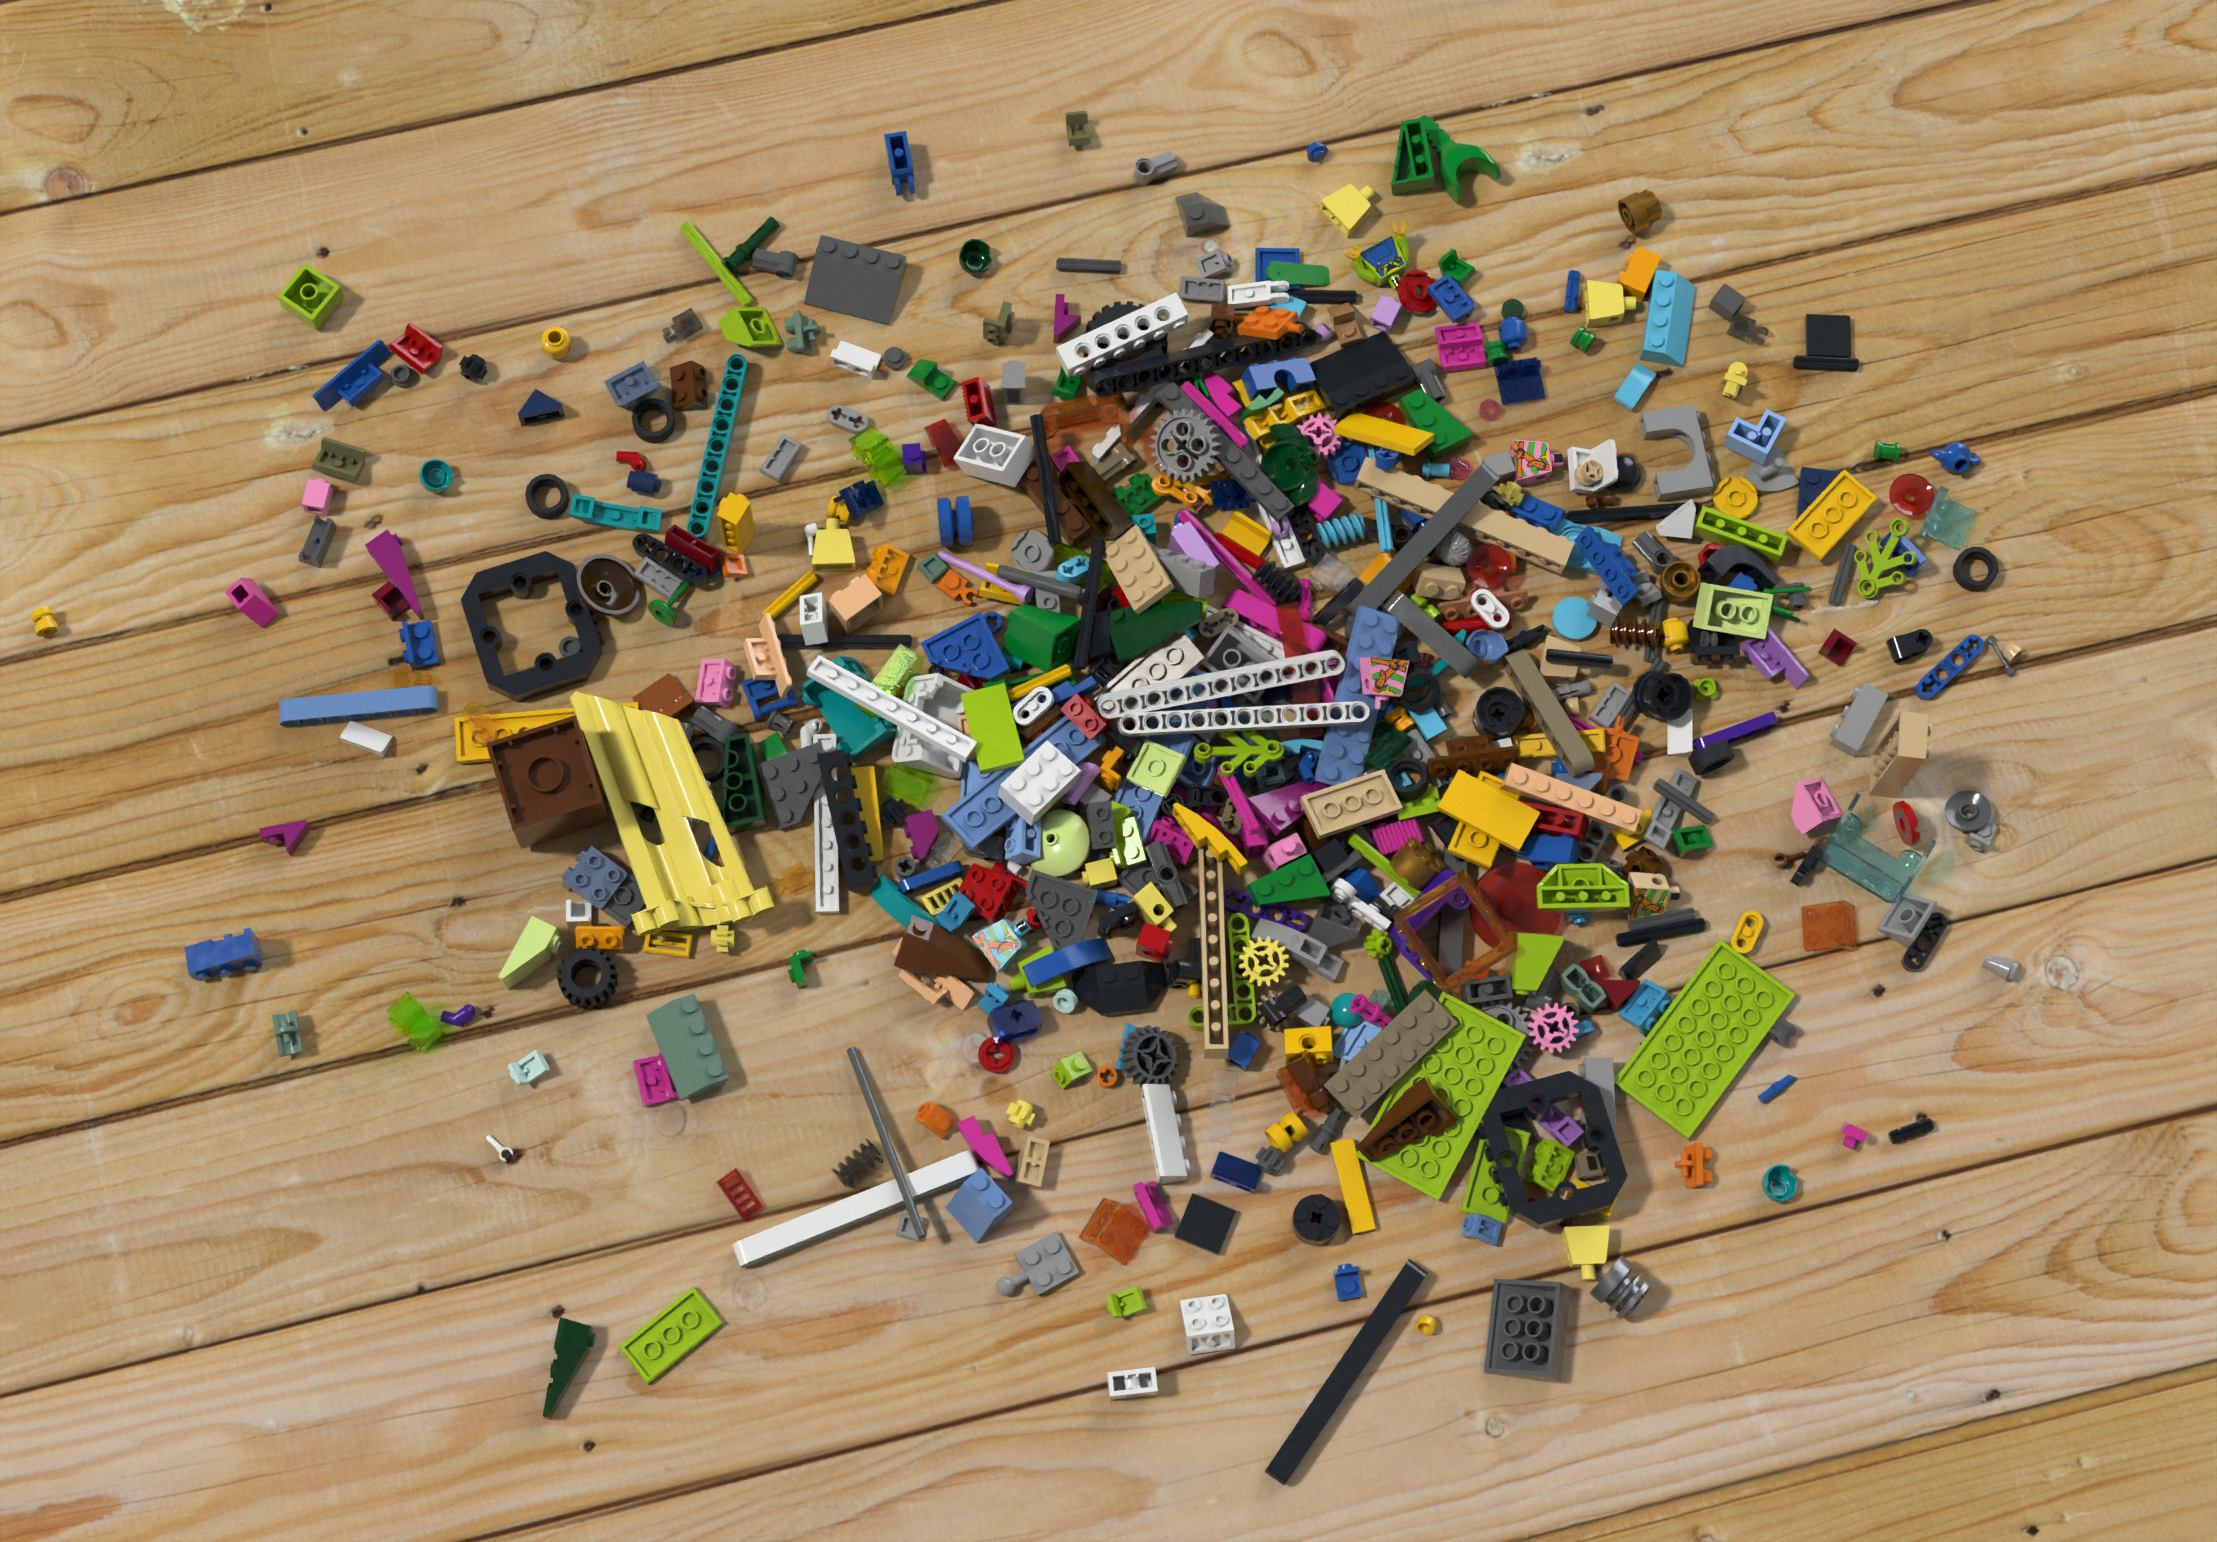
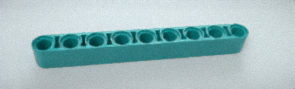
M740 354L731 355L726 363L687 524V531L704 542L708 540L748 376L747 361ZM735 365L743 366L740 370L732 369ZM731 385L738 386L736 390L727 389ZM726 405L733 406L729 411L723 410V407ZM720 426L728 427L725 431L717 430ZM716 446L723 447L719 452L713 451V448ZM712 466L718 467L716 472L707 471ZM706 487L713 488V491H711L710 493L703 492V489ZM700 508L708 509L704 514L697 512ZM697 528L703 529L701 534L692 533Z

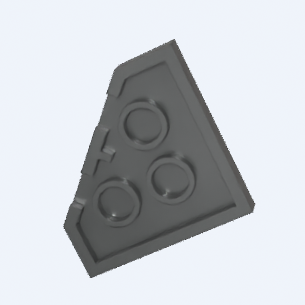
M820 741L756 765L779 830L801 823L809 803L815 795L822 778L817 755L825 753Z
M1032 869L1025 892L1054 950L1058 951L1082 942L1099 891Z

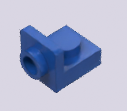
M1342 1264L1338 1266V1269L1334 1270L1333 1276L1338 1301L1362 1297L1358 1266L1352 1267V1264Z

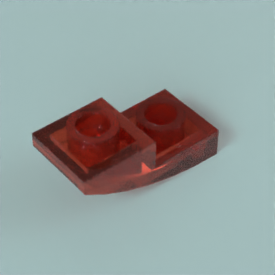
M944 418L924 427L932 447L937 449L944 468L955 464L956 462L953 458L961 445L946 419Z

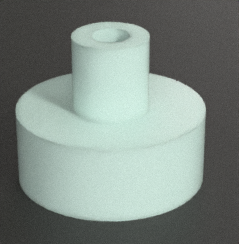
M1070 989L1058 990L1053 998L1054 1007L1062 1013L1072 1012L1078 1002L1077 996Z

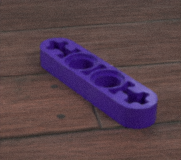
M1770 712L1704 736L1693 744L1696 751L1722 740H1727L1728 744L1768 730L1779 722L1775 713Z
M1229 889L1223 893L1224 909L1229 912L1242 913L1247 918L1258 921L1260 918L1273 921L1269 917V912L1276 909L1281 912L1282 918L1273 922L1290 927L1301 933L1307 928V916L1301 911L1283 905L1261 907L1259 912L1254 914L1247 910V905L1252 902L1249 894L1236 889ZM1231 895H1234L1235 900L1242 903V898L1246 899L1243 910L1239 909L1241 904L1234 902L1232 905H1229L1228 900L1225 898H1230ZM1286 913L1290 914L1288 919L1296 920L1297 917L1301 918L1300 922L1304 925H1299L1296 928L1294 927V922L1287 920V925L1283 924Z

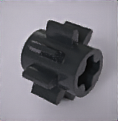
M472 354L469 357L464 356L459 363L460 369H462L461 375L472 382H475L478 378L483 380L488 372L485 366L486 361L476 354Z
M892 797L880 806L882 809L880 817L886 825L891 822L896 826L908 816L905 813L908 810V806L902 798L897 801Z

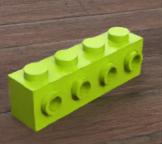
M1705 506L1702 507L1692 535L1718 543L1719 545H1743L1756 549L1769 558L1767 562L1777 565L1788 536L1777 531L1766 529L1757 524Z

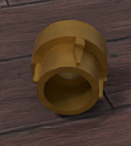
M1646 189L1640 193L1635 192L1618 201L1620 217L1632 234L1652 226V223L1661 219L1662 209L1652 191H1647Z
M1686 561L1670 563L1660 577V588L1669 604L1689 600L1695 595L1700 585L1698 570ZM1675 579H1679L1685 584L1679 585L1675 582Z

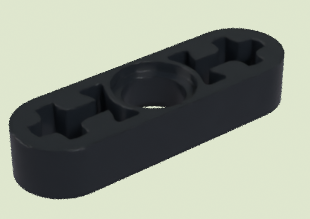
M1304 506L1294 508L1288 514L1304 559L1309 565H1319L1324 560L1325 555L1308 510ZM1297 514L1302 516L1304 524L1301 526L1296 517ZM1305 531L1313 533L1312 537L1308 540L1300 538L1301 534ZM1312 545L1316 552V557L1311 555L1309 547Z
M1357 577L1353 578L1315 614L1311 622L1315 625L1321 624L1326 626L1363 590L1365 584Z
M1935 912L1930 915L1915 941L1906 950L1901 960V964L1906 971H1918L1942 936L1948 924L1946 917L1942 913ZM1938 919L1940 921L1939 926L1933 933L1929 932L1933 926L1932 921ZM1924 936L1930 940L1929 948H1923L1919 945L1918 940L1920 937ZM1917 951L1920 954L1916 959V963L1912 966L1909 964V958H1912Z

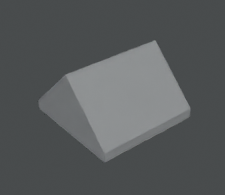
M1900 892L1877 929L1908 949L1934 911L1937 902Z

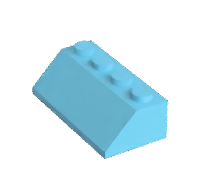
M1655 270L1651 282L1639 360L1682 368L1684 366L1696 286L1678 273Z

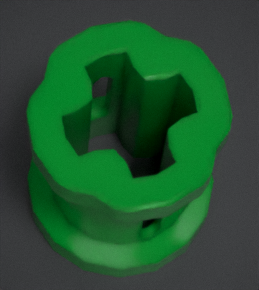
M1876 440L1874 460L1883 458L1892 459L1893 462H1897L1900 453V443L1887 444Z

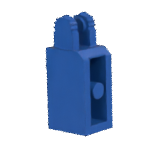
M906 131L884 134L892 185L895 186L896 196L902 195V187L900 185L902 183H908V191L910 194H914V172Z
M1541 833L1539 835H1530V839L1525 840L1520 851L1514 852L1519 859L1529 860L1535 870L1550 871L1556 864H1577L1580 847L1572 837L1566 835L1553 837Z

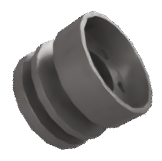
M1623 1256L1616 1261L1589 1293L1600 1303L1605 1302L1609 1297L1613 1299L1609 1307L1610 1312L1617 1305H1620L1622 1309L1616 1315L1619 1320L1635 1310L1646 1297L1649 1287L1653 1283L1650 1279H1647L1640 1286L1637 1282L1644 1275L1641 1272L1633 1278L1628 1276L1633 1265Z

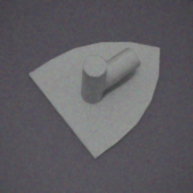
M1779 446L1772 448L1764 465L1753 461L1745 475V479L1753 484L1756 491L1779 492L1799 484Z

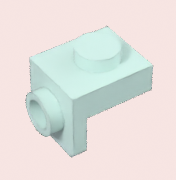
M534 1050L520 1061L511 1062L507 1065L512 1080L518 1085L531 1084L550 1070L540 1050Z

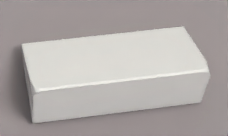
M1688 709L1679 719L1667 720L1668 756H1690L1692 754V709Z
M353 721L348 723L340 736L341 742L381 757H385L393 739L391 735Z

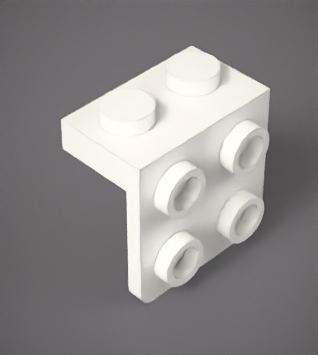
M1608 439L1591 450L1578 447L1567 449L1571 492L1583 494L1597 493L1617 481L1618 469L1615 440ZM1589 460H1595L1603 469L1602 478L1590 486H1581L1575 479V469Z

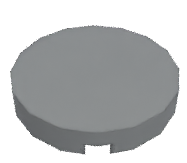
M1031 530L1022 532L1016 537L1011 548L1013 556L1011 558L1015 567L1028 570L1031 573L1045 572L1054 561V545L1049 544L1048 535L1041 531Z

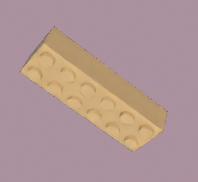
M1903 711L1898 714L1871 751L1868 795L1896 798L1900 792H1903L1904 787L1909 784V780L1913 779L1920 766L1924 765V761L1930 756V745H1927V736L1930 737L1932 723L1928 722L1929 714Z

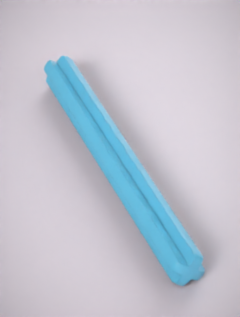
M1368 444L1369 458H1375L1376 453L1381 447ZM1374 497L1380 551L1383 554H1389L1393 550L1388 503Z

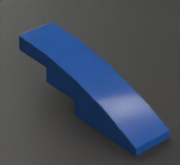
M1092 675L1074 687L1067 680L1051 690L1054 696V703L1047 711L1063 707L1076 693L1081 698H1084L1099 690L1100 686ZM1042 696L1039 699V702L1044 703L1046 701V696ZM1024 698L1011 705L1012 713L1015 706ZM1024 712V716H1029V712Z

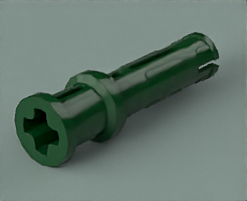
M769 217L743 244H738L735 247L736 250L729 257L723 258L726 267L733 273H738L739 267L744 262L752 259V253L780 227L778 222L773 217Z

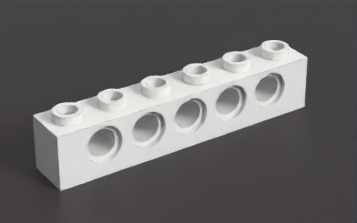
M1175 292L1057 346L1056 357L1068 378L1071 376L1077 377L1093 366H1102L1108 359L1123 356L1126 351L1132 348L1139 349L1152 339H1161L1169 331L1182 329L1188 323V313ZM1165 316L1168 320L1160 321L1158 317ZM1140 325H1145L1148 327V329L1140 330L1138 327ZM1121 334H1125L1129 338L1122 340L1118 338V336ZM1104 343L1107 344L1109 347L1106 349H1101L1098 347V345ZM1087 353L1089 356L1086 358H1081L1078 356V354Z

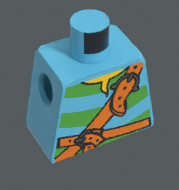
M1024 918L1015 925L1008 919H1002L974 934L972 938L995 970L1003 973L1027 948L1028 945L1022 936L1030 931L1031 927Z

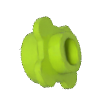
M1713 678L1696 679L1693 686L1696 688L1697 694L1695 697L1697 700L1703 701L1705 698L1715 699L1718 692L1715 691L1716 682Z

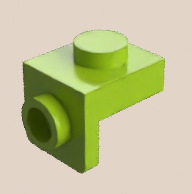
M1081 1051L1060 1060L1051 1069V1073L1061 1089L1067 1088L1073 1081L1087 1076L1093 1071Z
M1140 1286L1106 1296L1108 1301L1107 1309L1113 1318H1125L1147 1309Z

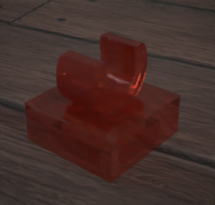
M1602 954L1579 963L1580 967L1587 973L1590 981L1594 979L1603 980L1610 977Z

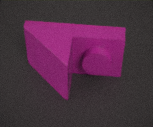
M1056 294L1053 343L1056 344L1081 324V316L1068 315L1069 302H1064L1065 294Z
M306 820L259 828L261 839L269 845H276L285 840L286 850L291 856L309 833L310 827Z

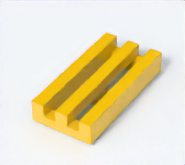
M668 931L648 934L645 936L643 952L690 959L693 935ZM658 936L665 938L687 940V943L684 944L650 939V937ZM649 945L685 949V952L649 947Z

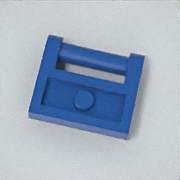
M751 678L741 682L755 721L762 719L761 716L772 713L774 709L780 710L788 706H798L791 687L787 693V698L758 708L756 702L779 694L775 680H753Z

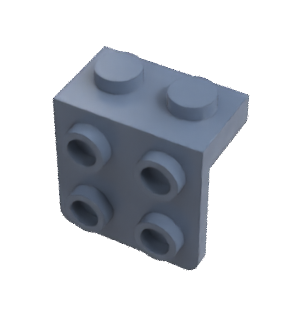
M644 361L604 381L615 404L626 408L638 402L637 398L640 396L649 397L658 392L656 388L661 386L659 381H654Z
M591 846L588 851L583 849L575 860L579 863L575 868L569 867L561 878L565 881L561 886L568 891L572 889L593 906L601 909L626 878L627 873Z

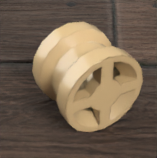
M1589 460L1575 469V479L1581 486H1590L1602 478L1603 469L1597 461Z

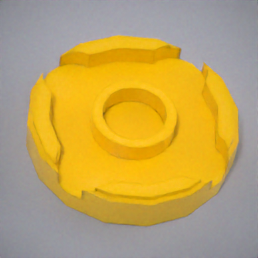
M1742 477L1725 478L1718 484L1713 493L1715 510L1735 516L1741 520L1746 519L1753 513L1758 502L1756 488L1750 481Z

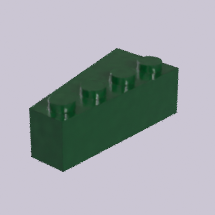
M749 733L726 737L725 768L720 810L730 835L769 826L761 779L756 767L758 762L754 740Z

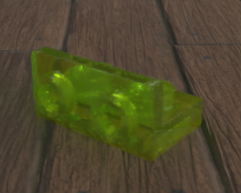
M892 762L887 765L878 791L898 799L902 798L903 801L917 807H922L929 786L933 783L934 779L930 778L929 774L925 771L916 770L915 772L908 769L907 766Z

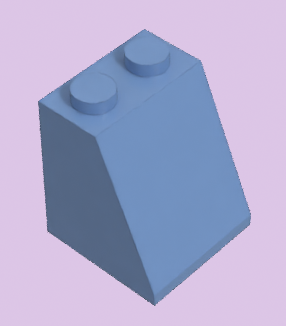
M979 1168L963 1182L946 1209L973 1240L979 1243L1013 1213V1202L982 1168Z

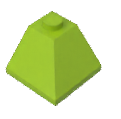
M733 307L718 322L727 341L748 347H780L782 345L765 307Z

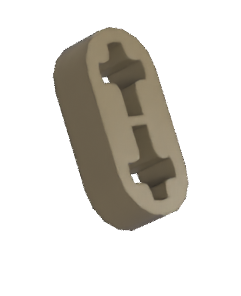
M1225 608L1203 619L1198 627L1199 636L1203 640L1210 641L1219 637L1228 624L1236 627L1239 618L1238 613L1232 608ZM1224 615H1227L1228 617H1233L1232 623L1225 621L1222 624H1220V622L1224 620ZM1205 625H1207L1208 627L1216 625V627L1212 629V634H1210L1208 631L1204 632Z
M1229 797L1225 804L1221 826L1228 834H1236L1241 828L1242 820ZM1232 817H1235V819H1234V824H1235V826L1231 825L1230 819H1231Z

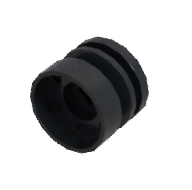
M1658 670L1645 671L1637 678L1632 689L1633 704L1641 714L1665 720H1675L1683 716L1691 706L1693 697L1691 686L1686 678L1680 674Z
M1494 687L1486 690L1480 696L1473 713V725L1479 735L1491 734L1493 741L1511 738L1516 734L1524 715V706L1521 698L1513 690L1506 687ZM1494 714H1497V716L1501 718L1500 721H1497L1496 718H1493Z

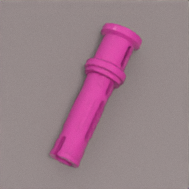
M1358 994L1351 1001L1350 1011L1364 1017V1021L1367 1023H1375L1384 1029L1393 1020V1018L1382 1012L1378 1004H1372L1367 1001L1366 996L1363 994Z

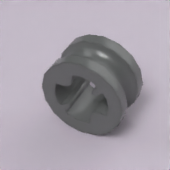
M1703 630L1700 636V646H1717V632L1711 630L1709 633L1708 630Z

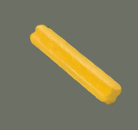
M808 571L762 612V615L770 613L773 621L817 582V576L812 571Z
M1065 664L1008 690L1010 700L1016 702L1027 696L1037 687L1044 685L1047 688L1072 676V671L1069 665Z

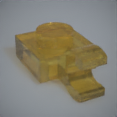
M412 667L389 670L390 689L432 684L431 675H429L428 671L414 673Z

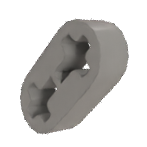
M834 405L828 410V421L832 426L854 435H863L868 430V419L864 414L842 405ZM838 412H841L843 418L839 417L835 420L833 414L837 415ZM861 420L863 426L859 425L858 428H855L853 422L857 423Z

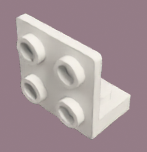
M1226 1294L1180 1301L1188 1355L1235 1348L1234 1327Z

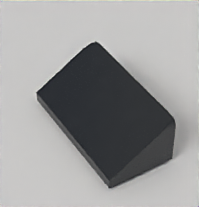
M1652 939L1619 969L1618 975L1623 980H1637L1662 957L1657 941Z

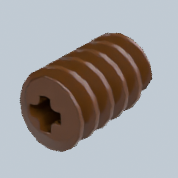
M1617 616L1611 626V644L1617 642L1618 645H1623L1625 642L1627 646H1631L1633 643L1635 646H1641L1643 643L1644 647H1649L1652 643L1654 648H1657L1659 644L1660 630L1656 626L1655 619H1652L1650 625H1647V620L1643 618L1641 625H1639L1637 618H1634L1633 623L1630 624L1629 617H1625L1624 622L1621 623L1620 617Z

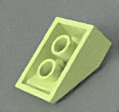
M1701 582L1693 627L1765 639L1773 594Z
M531 916L498 976L505 989H510L551 960L553 954L557 955L562 947V939L556 927Z

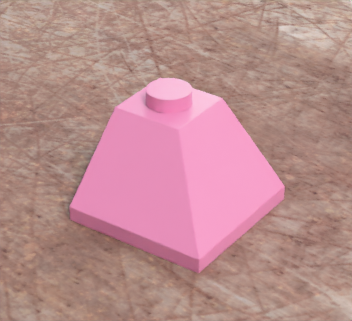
M1821 777L1796 784L1791 817L1794 820L1796 829L1802 835L1813 833L1844 816Z

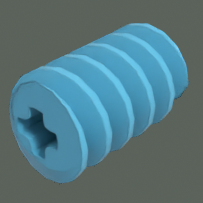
M1358 511L1357 517L1354 513L1349 514V520L1346 516H1341L1340 522L1337 518L1332 519V525L1329 521H1324L1323 527L1320 523H1316L1319 541L1321 545L1325 544L1327 549H1330L1331 542L1336 547H1339L1340 539L1346 545L1348 537L1353 542H1356V535H1359L1362 540L1365 537V525L1360 511Z

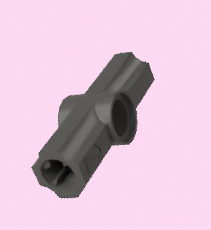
M1164 840L1156 841L1146 846V852L1156 875V882L1160 886L1165 900L1174 911L1188 906L1186 896L1177 876V869L1173 865ZM1163 872H1170L1173 878L1164 880L1160 875Z

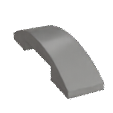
M1678 768L1668 783L1690 797L1697 779ZM1661 795L1647 822L1643 838L1660 850H1663L1672 833L1671 828L1681 808Z

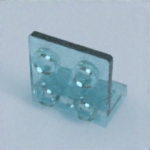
M1940 486L1932 500L1919 534L1956 550H1961L1975 518L1976 511L1949 500L1946 497L1949 489Z

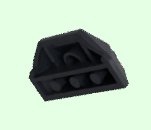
M1134 961L1095 966L1072 975L1074 994L1077 996V999L1101 1016L1148 1010L1167 987L1164 963Z

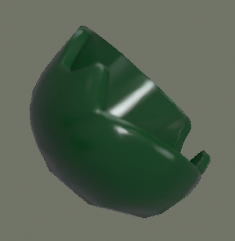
M981 239L966 241L959 253V263L962 269L971 275H980L988 270L992 261L990 246Z

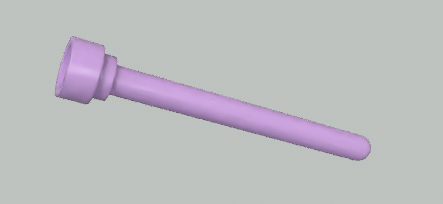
M941 550L938 552L940 559L1013 593L1019 602L1027 604L1033 596L1034 589L1026 584H1019L1017 586L946 551Z

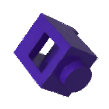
M920 443L902 444L904 474L927 473L925 450L921 451Z

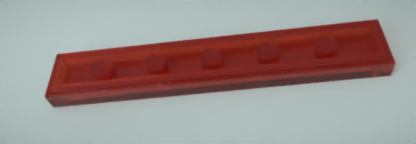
M1294 602L1276 606L1285 658L1308 654L1299 603ZM1310 663L1306 665V671H1312ZM1287 667L1288 674L1290 675L1293 672L1294 668ZM1314 679L1291 684L1294 705L1318 703ZM1307 711L1306 715L1309 720L1316 721L1318 719L1316 711ZM1323 727L1299 728L1301 739L1324 735Z

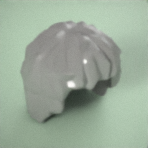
M1453 528L1435 547L1434 554L1449 566H1462L1472 558L1474 546L1470 545L1468 538H1464L1460 532H1455Z

